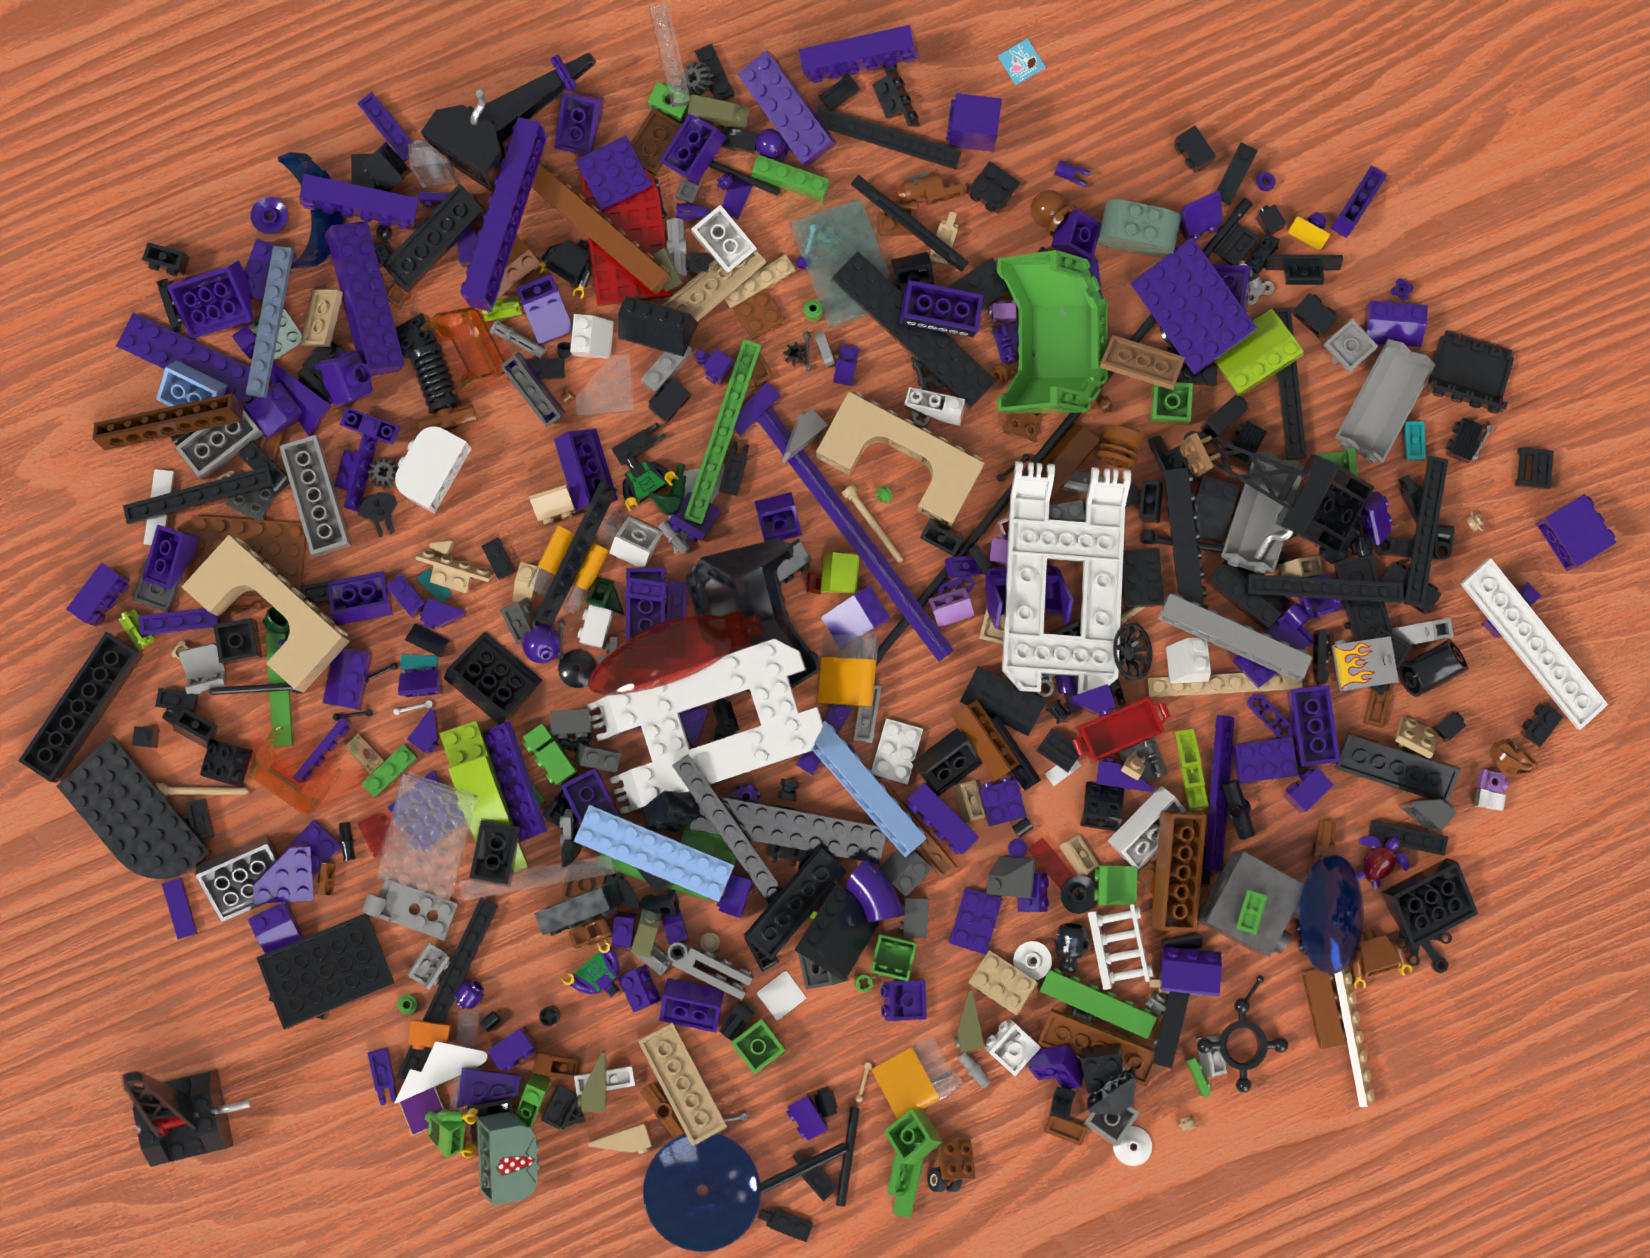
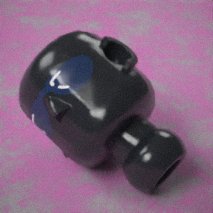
M1063 923L1058 927L1055 941L1056 953L1063 957L1060 962V969L1064 972H1076L1078 969L1077 958L1083 957L1090 945L1088 931L1079 924Z

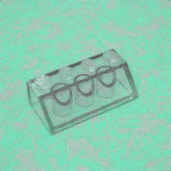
M417 140L413 144H408L410 168L422 187L460 184V180L449 160L428 142Z

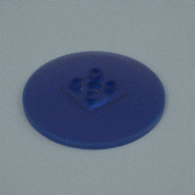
M1338 855L1323 856L1312 866L1304 882L1299 911L1300 931L1306 954L1319 971L1328 974L1339 973L1351 963L1359 947L1364 921L1363 895L1359 879L1352 865L1345 858Z
M716 1133L692 1147L687 1135L684 1134L664 1145L652 1159L643 1185L645 1209L654 1228L670 1243L690 1251L705 1252L717 1250L739 1239L754 1221L761 1199V1194L757 1188V1184L760 1183V1177L750 1155L734 1140ZM699 1185L707 1186L708 1193L706 1195L698 1194L697 1187Z

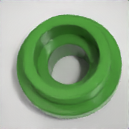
M885 485L876 488L877 499L881 503L888 504L890 499L893 498L890 489Z
M404 995L398 1000L397 1006L401 1013L408 1015L416 1010L417 1001L411 995ZM405 1001L410 1002L408 1009L404 1007Z

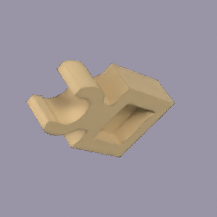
M1134 751L1126 759L1121 771L1138 781L1146 766L1143 764L1146 756L1139 758L1136 755L1137 751Z

